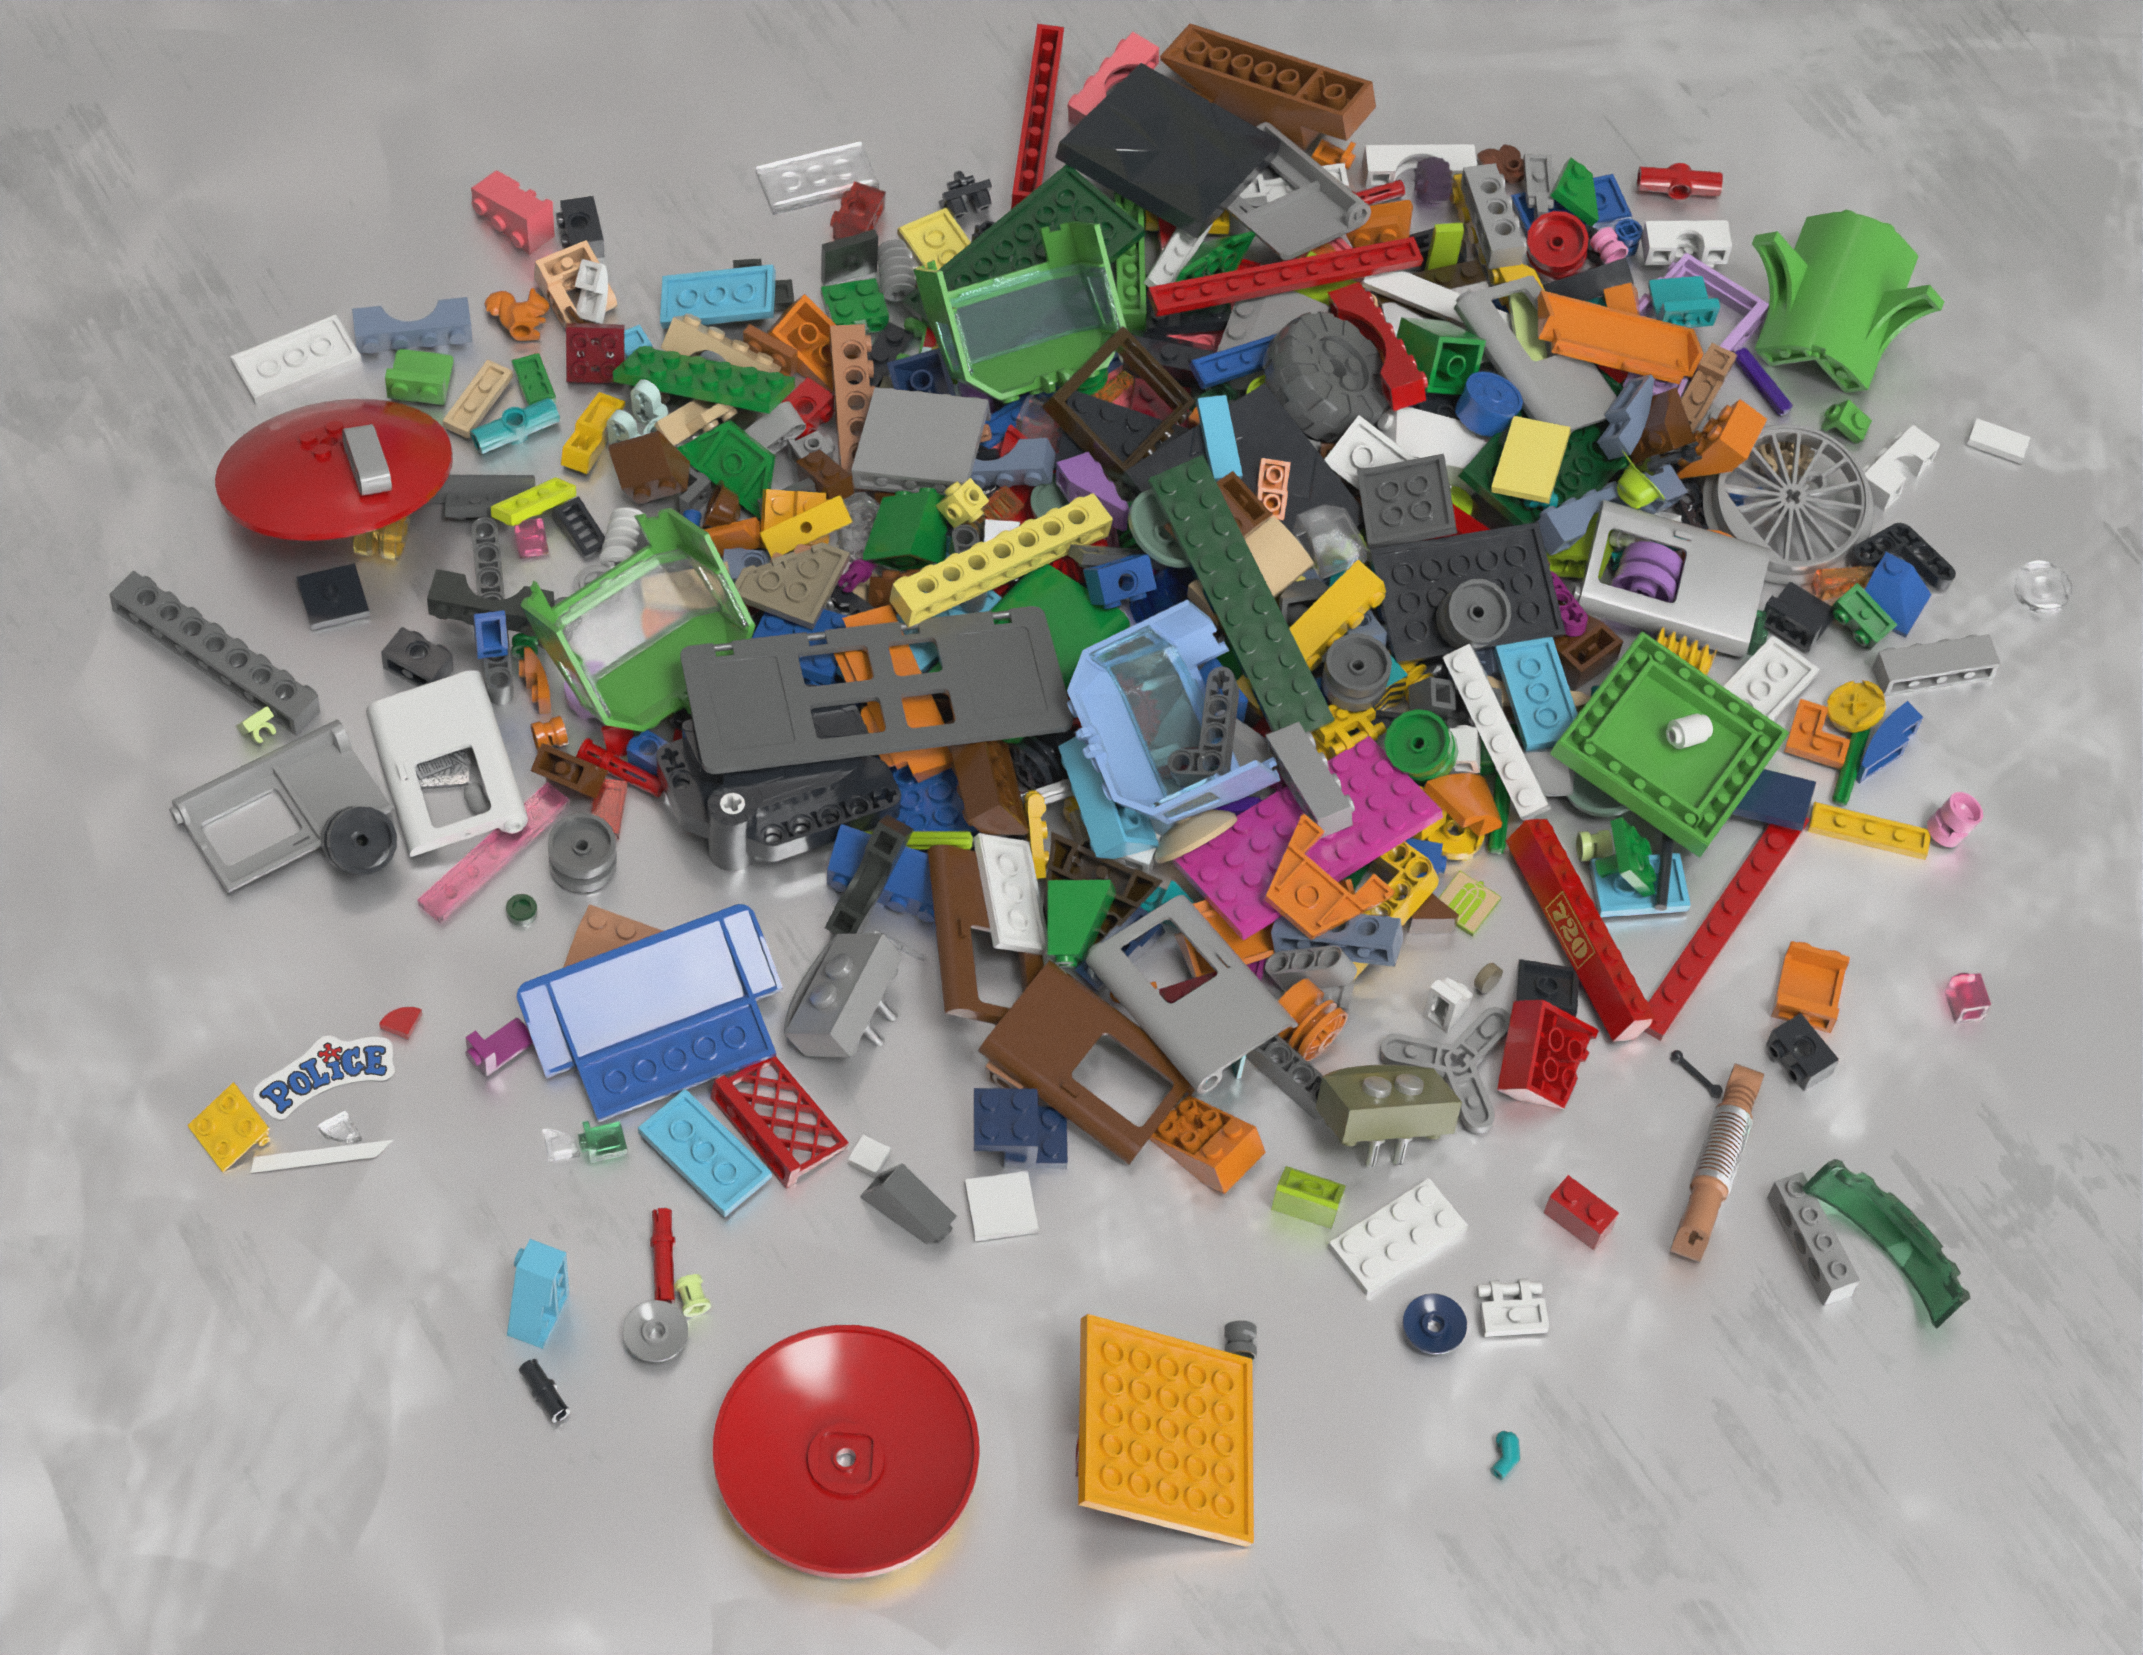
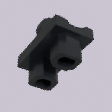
M961 170L956 171L953 175L954 181L946 184L949 191L942 194L943 199L938 202L940 208H947L955 220L967 215L968 211L965 203L969 201L973 202L976 212H982L990 209L992 205L989 194L992 184L990 179L975 183L973 175L965 177Z

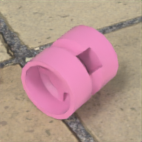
M1956 792L1929 818L1927 822L1928 831L1939 844L1946 847H1955L1982 821L1983 810L1974 797L1964 792Z

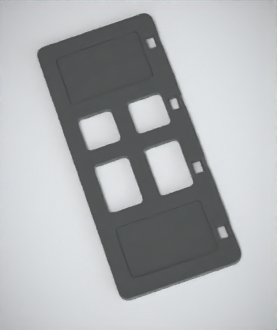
M1036 606L1012 608L1008 611H986L928 618L909 628L905 622H890L825 630V632L807 634V632L734 640L730 643L691 645L683 648L680 653V662L703 769L710 774L1068 731L1073 724V715L1067 704L1069 700L1044 611ZM1004 618H1010L1011 622L996 625L994 624V620ZM918 629L919 633L902 635L901 630ZM826 640V644L809 645V641ZM923 642H933L936 645L942 668L941 671L906 676L895 674L889 647ZM854 650H864L867 652L873 676L872 679L813 687L805 685L799 662L800 657ZM719 651H733V655L716 657L715 653ZM945 693L949 696L955 720L954 723L911 728L907 725L902 698ZM870 701L879 703L885 731L820 739L816 736L811 709Z

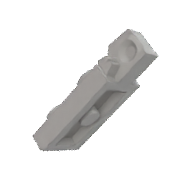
M1524 154L1523 171L1526 203L1528 208H1534V220H1536L1541 215L1548 213V209H1553L1555 199L1550 196L1554 187L1552 155Z

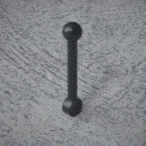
M1674 1050L1671 1053L1672 1060L1680 1062L1709 1089L1711 1097L1719 1098L1723 1092L1722 1087L1717 1084L1713 1085L1683 1057V1053L1680 1050Z

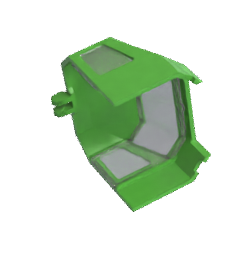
M672 508L660 510L659 516L647 518L645 513L634 515L649 545L551 608L538 583L533 581L530 586L531 596L524 598L520 605L539 641L581 706L608 726L644 732L647 729L656 727L662 719L683 708L691 714L680 662L682 649L691 645L730 643L734 640L751 639L755 629V624L709 533ZM732 650L715 652L716 657L733 655Z

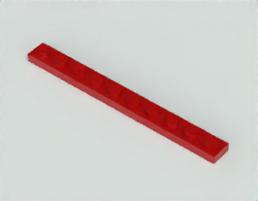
M1408 237L1152 286L1148 288L1147 295L1155 316L1158 317L1421 266L1423 257L1414 237Z
M1806 817L1802 831L1775 824L1768 826L1649 1000V1006L1656 1020L1644 1032L1659 1041L1663 1039L1808 825L1809 818Z

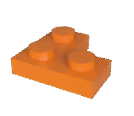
M1800 699L1784 752L1841 770L1850 740L1822 731L1829 707Z

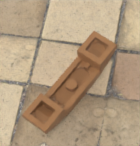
M1711 343L1695 376L1681 398L1693 434L1697 431L1737 358V354L1714 343Z

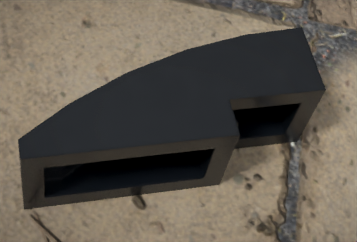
M1625 257L1544 284L1543 287L1547 292L1587 301L1605 295L1603 289L1627 283L1634 285L1627 258Z

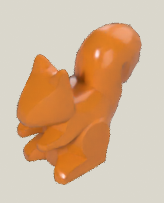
M531 288L528 300L524 302H516L515 297L507 291H497L490 294L484 304L487 312H490L492 316H499L500 323L510 331L511 336L516 341L539 340L540 333L534 327L546 323V319L540 317V315H544L550 308L548 301L536 293L534 288Z

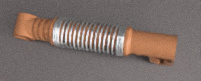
M1737 1063L1734 1064L1724 1091L1722 1103L1718 1104L1713 1111L1708 1131L1706 1132L1694 1173L1690 1180L1689 1189L1691 1194L1674 1236L1670 1252L1697 1262L1701 1261L1709 1243L1721 1203L1725 1202L1730 1194L1732 1183L1734 1182L1753 1122L1751 1112L1761 1087L1764 1073Z

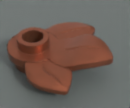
M1504 144L1500 150L1488 148L1477 154V158L1483 165L1496 163L1499 174L1504 175L1505 181L1518 183L1524 179L1523 159H1521L1520 151L1516 147Z

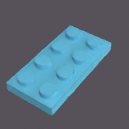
M774 265L662 276L660 310L662 329L669 328L673 317L683 316L686 313L700 318L703 325L774 318L776 279Z
M1553 637L1496 646L1494 655L1525 751L1554 747L1578 714Z
M686 1089L681 1091L638 1127V1133L724 1217L772 1178V1172Z

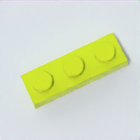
M557 477L552 478L491 506V517L509 526L519 525L522 521L532 516L541 515L543 511L562 505L565 501L576 497V486Z

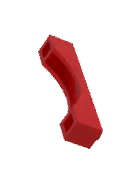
M1360 282L1328 292L1330 313L1343 321H1349L1360 329L1359 332L1366 339L1371 340L1384 356L1385 362L1380 372L1382 391L1392 410L1397 411L1426 401L1425 388H1428V381L1425 373L1418 371L1413 355L1406 353L1403 340L1396 338L1394 328L1390 322L1386 323L1381 307L1374 305L1371 292L1365 291Z

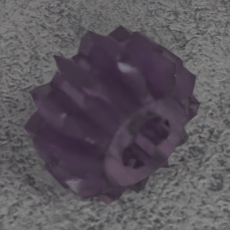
M1429 157L1428 159L1418 161L1417 168L1414 169L1415 177L1413 181L1415 186L1413 190L1417 192V199L1421 200L1423 204L1433 205L1449 199V194L1453 191L1451 186L1454 181L1451 176L1453 171L1449 170L1450 165L1448 161L1438 157Z

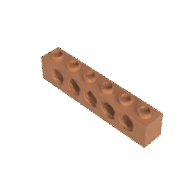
M865 324L830 326L829 335L839 465L851 476L852 466L861 436H855L852 433L863 431L875 386H870L869 378L874 377L873 360L867 359V352H871L872 346L871 335H865ZM848 355H854V356H856V357H858V358H856V359H849V358H847L846 356H848ZM855 380L858 381L859 384L853 385L848 382ZM852 406H859V407H861L862 409H860V410H853V409H851L850 407H852ZM852 476V482H853L854 492H875V491H876V490H868V489L855 488L854 480H853V476Z

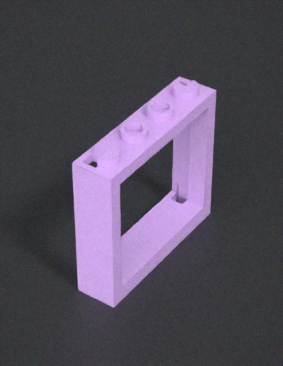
M1685 253L1678 262L1671 263L1664 278L1660 276L1658 279L1702 276L1708 295L1718 298L1721 303L1744 316L1742 321L1720 344V347L1735 353L1742 348L1764 323L1769 304L1690 254ZM1650 293L1649 295L1643 294L1639 299L1640 316L1649 318L1654 312ZM1698 367L1696 368V370H1695L1693 376H1692V377H1689V379H1688L1689 382L1692 381L1693 377L1695 376V374H1696V372H1697V370H1698Z

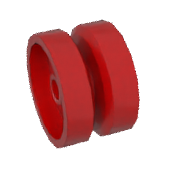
M1561 211L1543 214L1532 223L1528 230L1526 261L1528 267L1535 270L1539 279L1550 283L1582 271L1586 263L1589 237L1585 225L1576 216Z

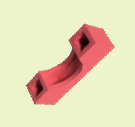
M1134 32L1126 40L1122 39L1118 43L1113 55L1103 60L1099 71L1086 80L1079 94H1074L1070 98L1067 105L1068 121L1077 125L1107 96L1106 94L1111 87L1122 82L1140 63L1154 69L1159 64V47Z

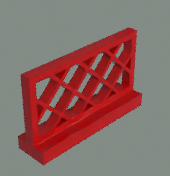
M776 1056L748 1066L729 1078L723 1075L714 1080L710 1098L786 1189L796 1184L799 1176L844 1151L849 1146L846 1138ZM771 1065L778 1073V1080L759 1077L760 1070ZM739 1082L754 1084L753 1094L739 1092L734 1085ZM758 1085L776 1088L775 1099L756 1095ZM780 1089L793 1091L797 1096V1103L779 1100ZM755 1103L773 1106L772 1117L759 1115L754 1110ZM777 1107L794 1110V1121L775 1118ZM799 1112L812 1114L816 1118V1125L798 1122ZM774 1126L792 1129L791 1140L778 1138L773 1132ZM796 1130L814 1133L813 1144L795 1141ZM818 1134L832 1137L837 1144L832 1147L817 1145ZM793 1149L811 1152V1158L800 1165L792 1155Z

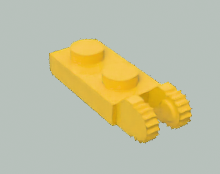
M1031 789V791L1028 790L1023 799L1025 801L1024 811L1030 831L1026 834V838L1030 842L1036 878L1039 879L1046 878L1049 852L1044 851L1043 839L1048 838L1047 824L1045 820L1041 821V816L1046 811V804L1042 794Z

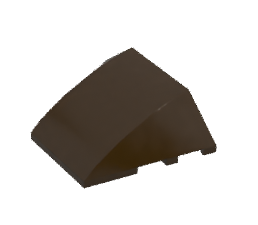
M1051 831L1050 856L1043 902L1046 929L1048 931V880H1111L1116 889V896L1093 945L1101 943L1117 925L1121 927L1160 886L1163 880L1136 868L1132 869L1112 859L1098 858L1092 850Z

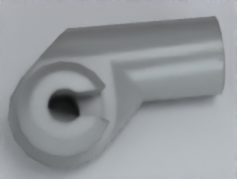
M472 782L464 788V798L474 813H485L491 809L490 801L485 796L482 790L483 787L477 782Z

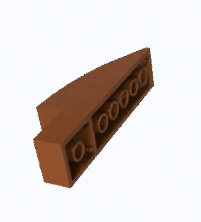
M1191 23L1160 55V61L1199 92L1214 99L1215 104L1255 127L1261 123H1270L1304 151L1320 133L1347 141L1376 108L1372 81Z

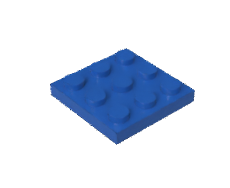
M824 609L812 630L765 612L752 638L803 632L808 634L825 632V630L846 628L842 618L848 616ZM825 639L809 641L810 646L826 644ZM833 653L799 658L803 678L826 685L832 684L837 667L839 666Z

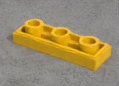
M839 495L760 532V535L772 559L775 552L783 555L794 551L798 544L807 545L854 522L842 496ZM805 523L812 525V530L809 533H804L802 530Z

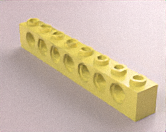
M1094 493L1086 497H1077L1064 507L1059 509L1053 508L1042 517L1035 520L1029 519L1011 531H1002L989 541L974 544L967 551L960 554H951L944 561L936 565H927L914 575L899 578L892 586L889 601L909 628L1068 555L1070 544L1090 545L1107 537L1113 518Z

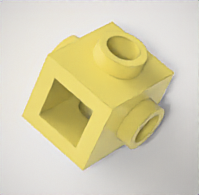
M969 478L962 484L956 481L944 491L946 496L936 507L953 528H956L965 521H968L970 524L976 521L984 513L981 508L989 502V499L984 495L982 489Z

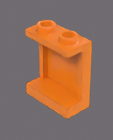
M1791 941L1784 955L1771 1017L1788 1021L1801 1013L1814 1029L1831 1033L1838 1018V1003L1850 957L1842 955L1835 950L1813 947L1806 942Z

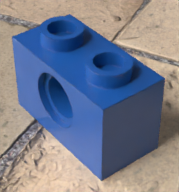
M1133 554L1083 570L1091 604L1103 605L1104 609L1122 605L1121 600L1129 598L1130 601L1146 598V592L1157 589L1148 554ZM1120 576L1123 578V586L1121 588L1118 584Z

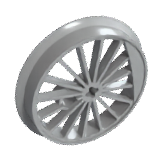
M1770 425L1763 427L1750 452V456L1772 482L1742 465H1739L1733 471L1767 490L1726 484L1725 480L1728 472L1706 476L1703 488V511L1709 530L1722 531L1736 539L1770 548V559L1764 581L1780 585H1788L1789 582H1793L1799 586L1827 580L1839 574L1850 565L1849 556L1854 547L1870 536L1874 518V503L1868 480L1854 456L1836 439L1819 430L1800 425ZM1778 442L1794 443L1791 482ZM1770 443L1781 478L1755 447ZM1800 444L1818 450L1799 483L1796 484ZM1821 453L1835 463L1834 466L1824 473L1811 471ZM1838 469L1842 470L1849 481L1848 483L1826 487V478ZM1812 481L1817 484L1819 489L1810 490L1809 485H1806L1805 482ZM1852 489L1856 504L1820 499V497ZM1727 493L1770 500L1736 507ZM1775 506L1751 524L1741 514ZM1816 507L1856 513L1854 528ZM1778 512L1780 514L1766 539L1763 540L1754 529ZM1811 515L1848 535L1849 539L1841 547H1837ZM1783 517H1786L1782 559L1768 545V542ZM1793 517L1808 561L1789 560ZM1802 518L1831 552L1830 554L1818 559L1814 557Z

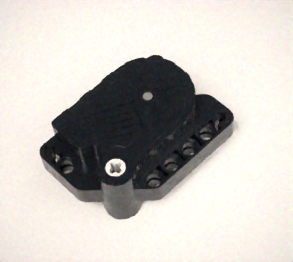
M805 684L806 686H809V687L819 686V685H809V684ZM854 703L811 709L816 736L820 739L867 734V727L864 725L863 719ZM692 719L682 724V739L664 744L656 753L657 776L680 826L688 832L708 839L709 856L720 869L730 871L745 869V867L752 863L755 857L770 862L780 861L835 842L841 824L860 831H867L875 828L878 822L887 814L895 819L900 815L901 791L886 762L871 756L710 774L703 769ZM684 786V787H686V788H685V789H677L676 787ZM861 811L863 814H855L854 812Z

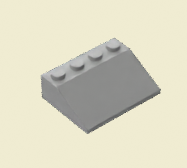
M1295 291L1236 301L1217 352L1277 334L1290 321L1304 313L1311 312V314H1315L1320 311L1330 313V306ZM1265 370L1217 384V387L1247 391L1248 386L1254 379L1265 375Z

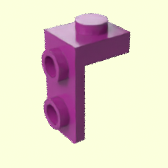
M516 1017L485 1040L476 1030L465 1037L467 1047L465 1054L473 1066H478L486 1076H489L531 1046L533 1042L527 1026Z

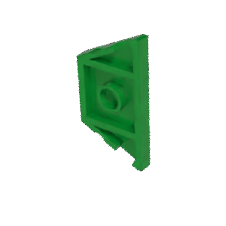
M731 420L677 447L690 461V464L705 474L713 483L717 484L720 480H723L724 486L739 496V503L761 520L757 499L763 497V489H771L776 459L773 453Z

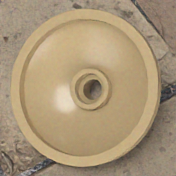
M1211 809L1177 821L1163 835L1155 851L1154 858L1156 862L1160 864L1173 860L1217 837L1237 822L1238 819L1235 813Z

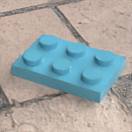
M1673 853L1668 903L1665 911L1655 909L1660 854L1649 855L1650 864L1656 874V881L1653 882L1655 894L1643 897L1619 872L1601 878L1597 872L1595 860L1602 858L1590 860L1589 868L1600 917L1689 911L1691 904L1680 853Z

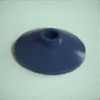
M1424 1294L1415 1298L1407 1306L1403 1316V1330L1407 1339L1417 1349L1429 1354H1445L1456 1349L1462 1343L1467 1331V1319L1462 1308L1453 1299L1441 1294ZM1435 1325L1439 1331H1430L1428 1326Z

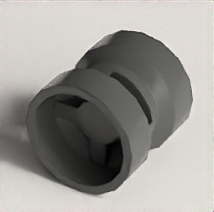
M1232 1321L1227 1323L1224 1327V1337L1228 1340V1344L1225 1346L1224 1351L1251 1358L1254 1361L1257 1358V1347L1253 1344V1340L1257 1336L1256 1325L1249 1321Z

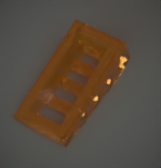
M1004 485L988 498L989 502L981 510L989 520L1011 521L1020 513L1024 504ZM992 506L1003 516L1002 518L994 511ZM981 515L976 521L980 524L986 518ZM965 521L961 524L974 527L979 535V528L974 522L970 524L968 521Z
M1874 567L1818 569L1811 584L1812 594L1822 601L1844 595L1857 582L1864 589L1874 572Z

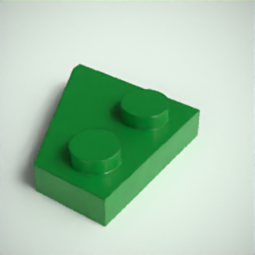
M1570 157L1565 162L1550 196L1586 224L1593 226L1599 220L1593 173Z

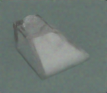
M1323 504L1297 515L1293 533L1313 560V568L1320 580L1350 568L1357 560L1362 563L1369 560V548L1346 508Z

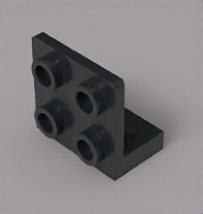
M1789 582L1777 598L1772 595L1767 601L1759 623L1809 653L1835 620V617L1833 616L1834 611L1830 608L1829 604L1793 582Z

